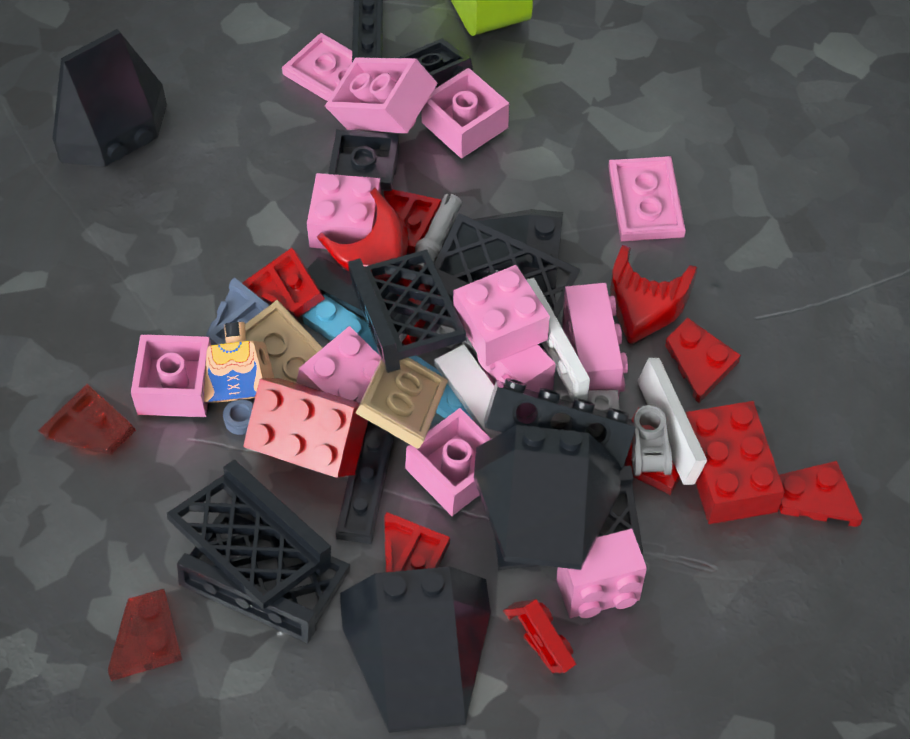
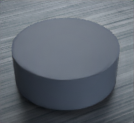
M243 399L234 400L227 404L223 411V419L226 428L231 433L237 435L246 434L254 403Z

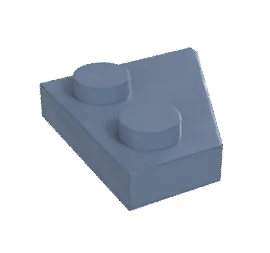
M235 277L230 281L229 293L225 301H221L217 310V318L211 323L206 334L210 338L211 345L225 344L224 324L233 322H245L246 324L269 306Z

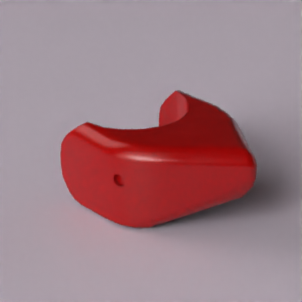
M375 187L369 192L377 205V219L372 231L364 239L352 244H339L331 241L323 232L316 236L331 256L348 271V262L361 258L365 267L407 255V226ZM386 273L374 276V278L385 280H388L391 277L390 274Z
M622 245L612 271L610 296L615 298L616 316L629 344H634L668 326L681 315L693 288L698 267L689 265L681 277H677L670 282L663 281L658 283L655 280L649 281L646 278H641L637 272L633 271L629 263L631 248Z

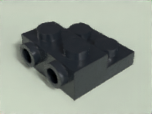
M443 38L397 57L417 59L438 83L435 88L467 68L473 71L471 58Z
M336 129L328 174L380 178L381 190L392 191L393 178L396 175L399 157V134Z

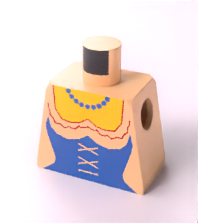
M245 322L224 324L226 344L210 345L207 348L204 402L219 403L255 399L259 379L274 378L266 344L261 341L246 340Z

